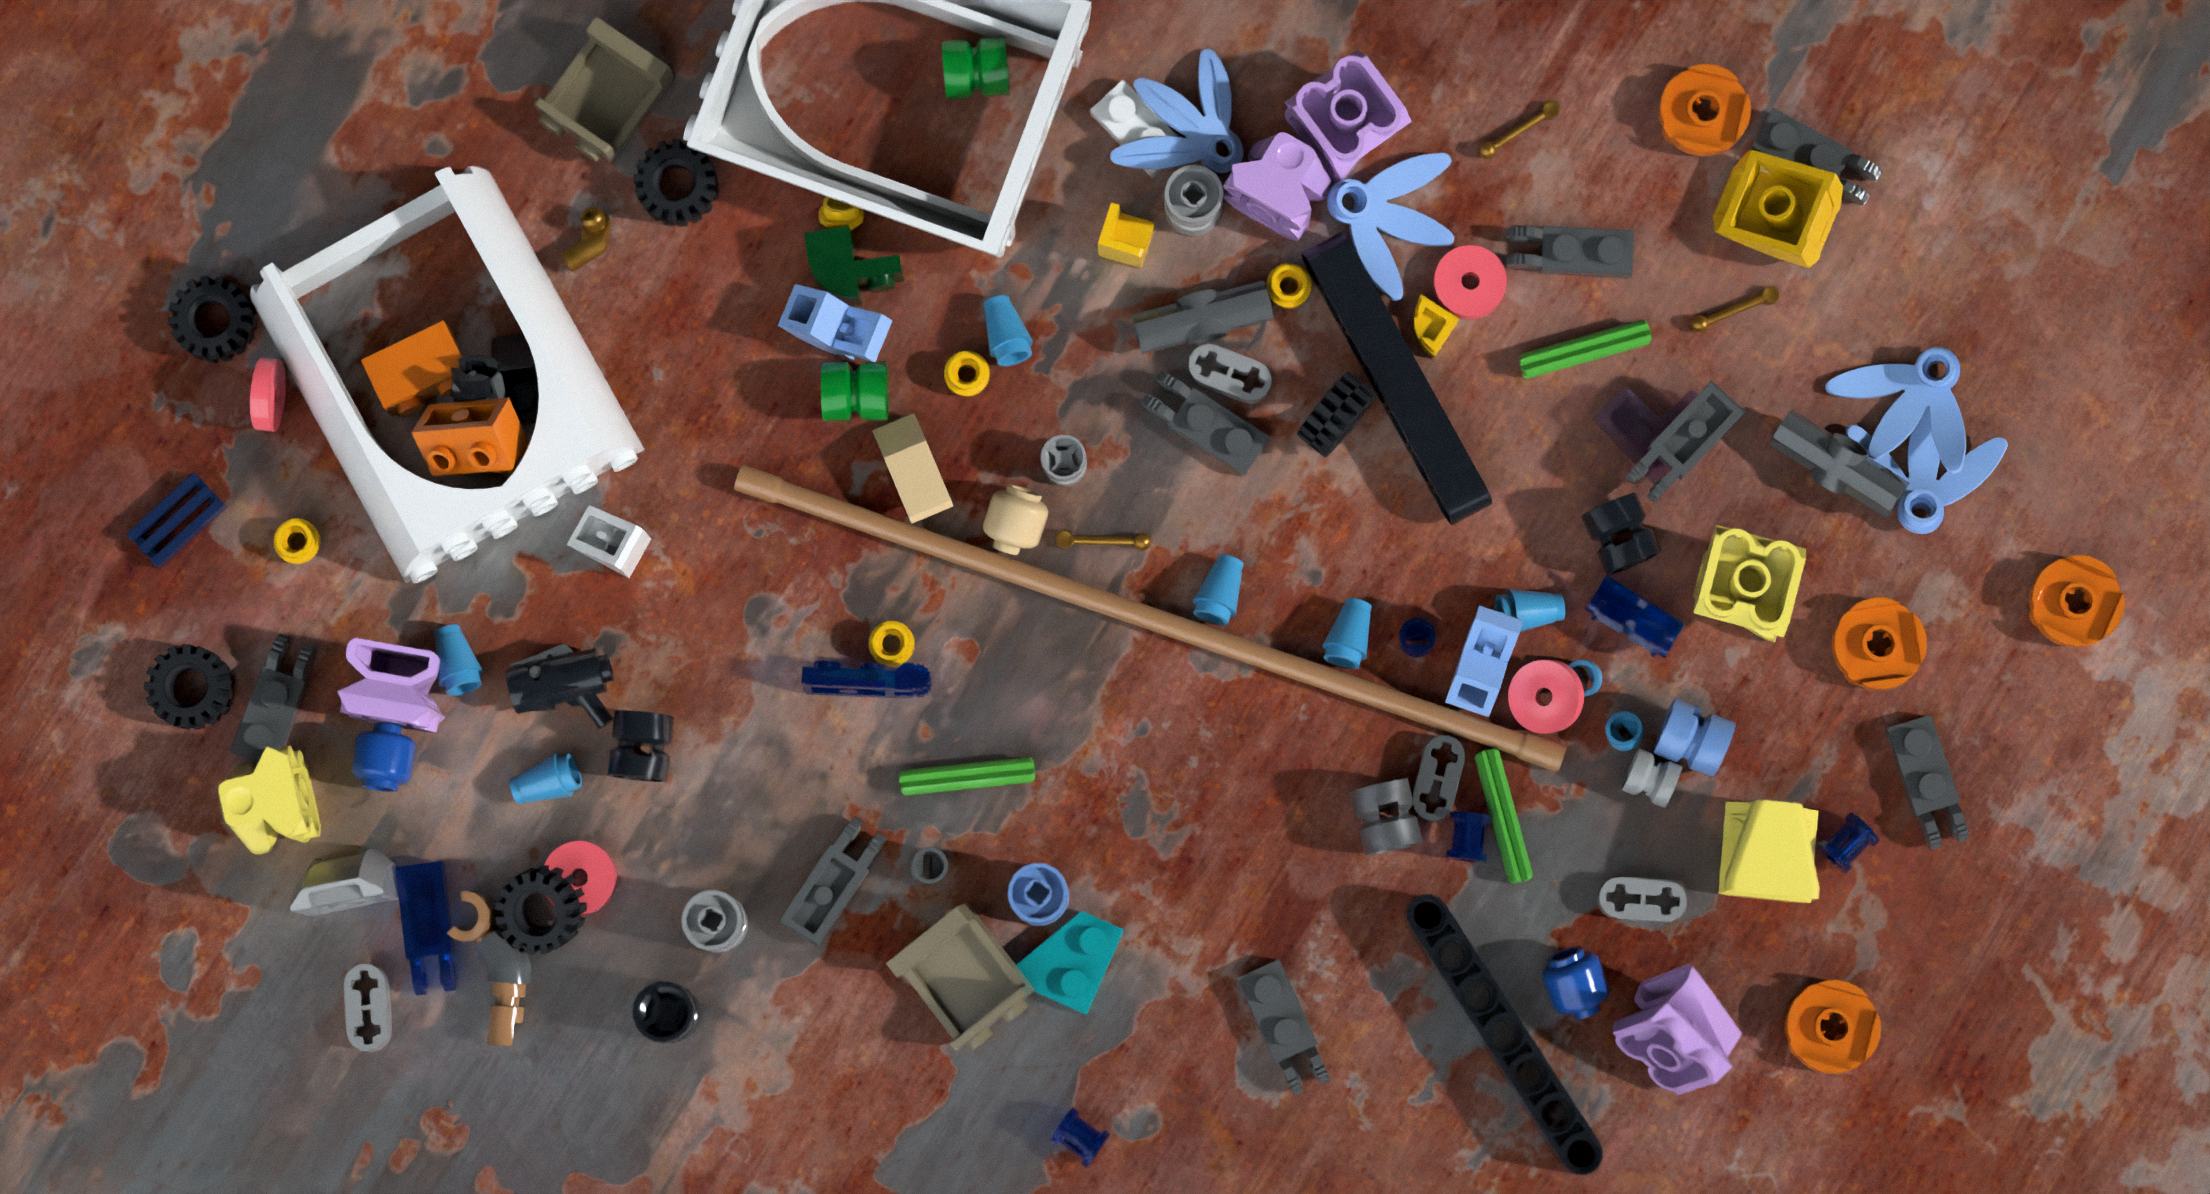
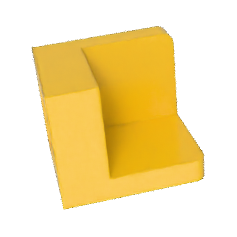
M1111 202L1098 241V256L1142 269L1155 223L1120 212V205Z

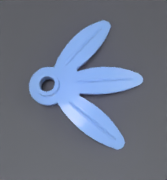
M1202 50L1198 64V90L1204 116L1185 97L1164 84L1145 78H1138L1134 81L1135 91L1146 106L1162 121L1184 135L1185 138L1160 136L1143 138L1124 144L1111 152L1110 158L1113 163L1137 169H1165L1184 166L1201 160L1202 164L1214 173L1224 174L1231 171L1232 164L1241 162L1243 157L1242 143L1235 133L1228 130L1232 111L1231 88L1224 66L1213 50ZM1216 143L1226 145L1229 151L1227 157H1221L1217 154L1215 150Z
M1447 153L1424 154L1400 161L1371 178L1365 185L1356 179L1341 180L1334 184L1328 193L1327 206L1329 212L1337 221L1349 224L1350 235L1356 254L1373 284L1391 300L1397 301L1402 298L1403 286L1394 259L1376 228L1400 240L1424 246H1449L1454 242V235L1434 219L1415 210L1387 203L1386 201L1410 193L1440 175L1451 164V157ZM1344 194L1353 197L1355 204L1352 210H1347L1342 205Z
M1932 347L1923 351L1916 359L1914 365L1880 364L1857 368L1838 375L1825 384L1828 394L1851 399L1877 398L1905 391L1892 404L1879 422L1868 448L1870 458L1879 459L1896 449L1914 431L1927 407H1929L1932 436L1942 464L1951 474H1956L1962 470L1966 453L1965 427L1955 396L1950 390L1959 379L1960 363L1955 354L1943 347ZM1935 363H1941L1946 366V372L1941 378H1933L1929 375V369Z
M1927 407L1919 424L1909 437L1907 448L1908 478L1889 453L1879 459L1872 460L1890 469L1893 473L1910 483L1898 502L1897 516L1902 526L1908 531L1916 534H1927L1936 530L1942 523L1944 506L1950 505L1971 493L1991 475L2002 459L2008 443L2006 439L1997 437L1981 444L1965 455L1960 472L1951 474L1947 471L1939 480H1936L1940 457L1932 436L1930 408ZM1857 425L1847 426L1845 436L1857 441L1868 451L1872 436ZM1914 509H1922L1926 511L1928 517H1916L1912 514V511Z

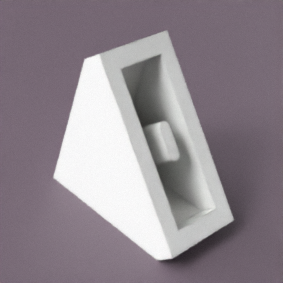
M589 505L567 545L630 578L651 538L639 526Z

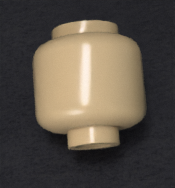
M1008 484L1006 490H999L993 493L983 522L985 534L995 539L993 548L1008 554L1019 555L1021 548H1035L1039 544L1048 517V509L1041 502L1042 495L1040 493L1013 484Z

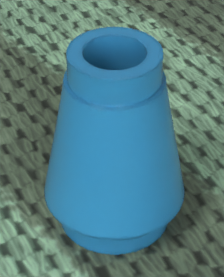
M999 295L988 299L983 306L985 309L990 356L996 358L997 364L1000 366H1011L1027 360L1032 355L1031 345L1033 340L1011 303L1009 296Z
M1218 555L1216 562L1192 600L1196 605L1193 614L1197 618L1213 625L1226 626L1230 618L1236 616L1242 569L1244 566L1241 560L1230 555Z
M1507 589L1505 594L1496 595L1494 611L1523 620L1520 632L1554 623L1555 621H1563L1565 618V603L1561 593L1552 594Z
M1357 598L1345 599L1344 606L1341 608L1322 645L1326 650L1324 659L1328 663L1345 669H1358L1360 662L1367 658L1371 604Z
M452 624L434 631L435 650L440 658L438 671L439 686L445 687L446 694L449 696L464 695L481 687L482 681L480 676H482L483 670L464 634L461 632L460 626Z
M555 753L518 776L511 778L509 785L514 800L520 805L526 802L571 797L574 790L582 787V778L578 765L571 754L561 756L559 753Z

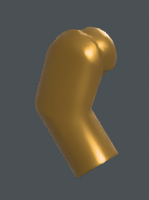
M591 206L582 212L580 220L583 222L581 241L560 253L572 273L602 255L608 248L611 222L609 216L600 207Z

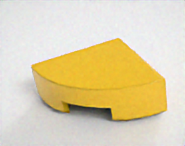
M1421 294L1414 311L1413 328L1421 348L1434 359L1459 322V318Z

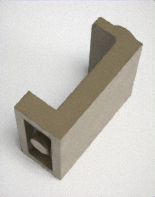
M595 17L586 30L589 36L586 44L545 100L538 97L533 105L539 115H541L538 122L558 137H561L563 132H566L578 141L575 147L585 156L595 162L602 157L613 164L675 77L670 66L598 17Z
M968 902L955 907L886 963L897 978L903 975L907 978L954 1040L949 1044L954 1052L966 1045L971 1051H974L994 1035L989 1027L1002 1017L1009 1023L1029 1007L1024 999L1035 991Z

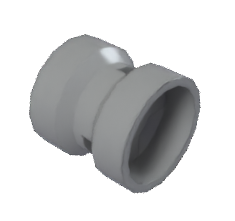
M1061 434L1052 437L1045 443L1041 451V463L1044 475L1051 483L1057 486L1068 487L1079 482L1086 473L1087 456L1084 446L1078 439L1071 435Z
M1638 748L1629 766L1621 790L1632 795L1644 791V795L1649 797L1651 803L1665 808L1678 782L1682 765L1670 760L1664 763L1660 761L1654 763L1655 759L1651 752Z

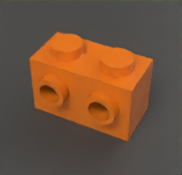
M443 320L361 359V362L383 408L392 417L397 414L400 417H406L425 407L424 401L438 394L441 397L450 396L452 385L451 367L459 369L458 359L465 356L452 329Z
M509 398L429 404L411 432L432 476H463L468 473H502L513 470L529 442Z

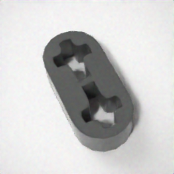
M1449 735L1434 737L1427 743L1422 753L1412 792L1414 803L1412 809L1415 815L1425 822L1435 823L1443 820L1450 813L1454 804L1465 761V752L1462 744L1456 738ZM1442 744L1450 746V754L1456 756V762H1450L1446 765L1443 776L1435 775L1438 763L1437 759L1431 757V751H1439ZM1434 781L1441 783L1438 798L1445 801L1444 808L1437 807L1433 814L1425 812L1426 804L1420 802L1419 797L1420 795H1428Z

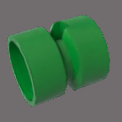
M1005 36L980 38L976 47L973 48L967 40L942 41L947 100L967 99V97H972L975 89H980L985 97L1010 95Z
M866 361L860 364L856 371H853L848 362H822L821 409L823 421H849L854 412H857L861 419H866L867 421L888 420L889 381L887 362Z

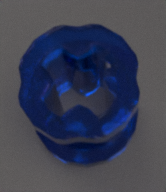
M1462 811L1450 812V819L1454 821L1451 849L1446 851L1445 858L1464 862L1486 863L1487 855L1483 853L1486 825L1491 824L1492 816Z
M1849 812L1844 817L1846 823L1828 840L1822 839L1817 844L1818 849L1827 860L1845 874L1852 869L1850 863L1869 845L1874 847L1880 842L1874 831L1852 812Z
M1072 1107L1049 1141L1054 1144H1062L1082 1159L1081 1165L1088 1168L1111 1133L1107 1130L1098 1131L1080 1118L1078 1111Z

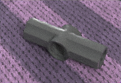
M1264 280L1220 292H1216L1215 289L1197 291L1179 298L1175 304L1133 314L1132 322L1141 354H1146L1184 343L1193 346L1210 343L1227 336L1229 331L1266 323L1273 320L1274 316L1269 294Z
M1793 409L1779 425L1769 444L1811 470V477L1821 486L1838 494L1847 493L1885 518L1891 514L1910 484L1890 469L1869 458L1868 451L1857 441L1843 434H1831Z

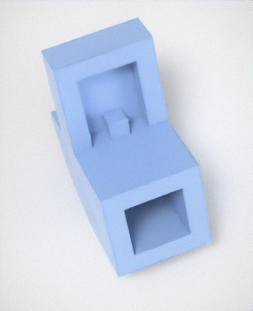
M795 284L778 326L797 338L834 355L852 361L856 357L876 362L892 320L880 313L849 306L826 291Z
M1479 605L1464 642L1445 703L1489 717L1501 688L1508 661L1520 634L1523 620Z

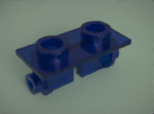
M1606 575L1585 608L1587 612L1592 614L1590 619L1593 621L1597 619L1616 632L1620 633L1622 631L1627 634L1629 640L1651 652L1650 656L1653 658L1656 654L1662 658L1666 657L1674 644L1673 642L1686 624Z

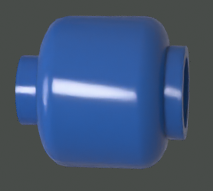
M374 723L373 731H365L357 736L352 773L355 778L362 781V788L381 792H398L399 785H404L411 780L415 742L410 737L401 734L402 726L390 723Z
M1574 946L1551 955L1548 958L1549 965L1543 970L1542 978L1555 1011L1562 1014H1573L1575 1019L1587 1018L1598 1013L1601 1010L1600 1003L1610 993V987L1597 954L1584 951L1581 946Z

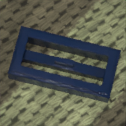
M193 472L126 535L138 545V548L150 558V561L157 568L161 569L220 515L227 506ZM196 488L199 490L197 494H195L185 505H183L149 538H144V536L149 531H151L161 520H163ZM208 499L211 505L158 553L154 547Z

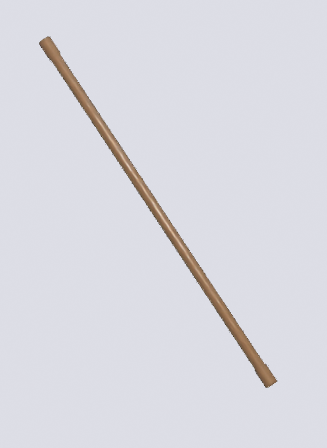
M742 465L738 472L734 485L735 491L770 503H780L1483 745L1497 748L1517 756L1520 760L1555 772L1559 771L1567 747L1565 745L1529 733H1519L786 482L781 477L746 465Z

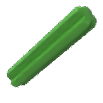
M1641 319L1522 353L1518 358L1520 371L1524 378L1529 379L1645 346L1652 340L1651 331L1646 320Z
M1497 748L1480 751L1475 755L1474 759L1507 880L1510 884L1528 881L1532 878L1533 872L1500 752Z
M1031 757L902 770L899 773L900 791L903 795L907 796L1029 783L1035 780V765Z

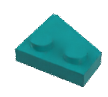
M1081 911L1016 964V966L1035 989L1034 992L1087 1015L1124 929Z

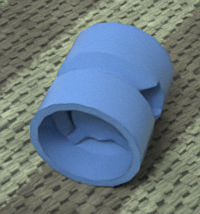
M1675 698L1660 727L1652 753L1675 763L1684 758L1687 760L1689 769L1713 778L1727 752L1736 723L1713 713L1704 718L1700 715L1699 707Z
M1032 863L1023 866L1013 875L1009 883L1008 899L1012 910L1022 921L1032 926L1044 927L1055 923L1064 915L1069 905L1070 893L1065 878L1056 868L1046 863Z

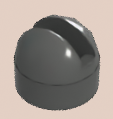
M922 848L911 857L909 864L911 875L921 884L930 885L937 883L947 874V857L938 848ZM923 855H930L929 878L923 877Z

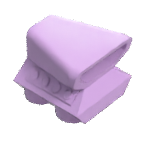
M1359 50L1350 56L1340 59L1333 68L1313 82L1305 84L1298 93L1285 101V104L1288 106L1284 113L1286 121L1300 140L1315 150L1330 180L1334 184L1345 179L1365 154L1412 122L1403 103L1369 58Z
M1280 132L1255 142L1248 153L1249 162L1232 164L1231 173L1223 185L1226 189L1223 199L1234 209L1283 237L1298 241L1303 232L1308 231L1312 210L1309 201L1325 200L1332 188V181L1312 147L1288 133Z
M360 638L351 639L347 645L346 658L365 679L337 691L342 701L339 712L349 715L350 718L365 722L390 723L402 726L404 729L437 733L438 724L445 716L427 694L438 675L440 666L439 656L432 651Z
M1690 964L1642 981L1634 999L1635 1003L1642 1010L1619 1019L1613 1024L1612 1033L1616 1036L1617 1046L1628 1056L1641 1060L1648 1067L1649 1076L1656 1084L1677 1095L1719 1081L1732 1068L1728 1056L1742 1034L1706 982Z

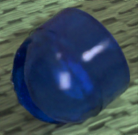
M1410 619L1400 628L1398 639L1400 648L1409 657H1424L1434 648L1436 631L1433 625L1425 619ZM1426 640H1428V644H1407V643H1406V641H1426Z

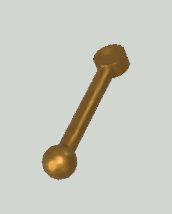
M1548 100L1543 104L1541 111L1493 142H1483L1479 146L1480 156L1490 159L1495 156L1498 148L1545 118L1548 120L1555 119L1560 112L1559 104L1554 100Z
M1767 286L1761 292V295L1706 317L1702 315L1693 317L1691 328L1697 333H1702L1707 330L1709 325L1760 304L1773 305L1779 300L1780 292L1775 286Z
M1061 530L1055 538L1057 545L1062 549H1069L1073 544L1135 546L1138 550L1143 551L1151 545V538L1146 533H1139L1135 537L1072 535L1068 530Z

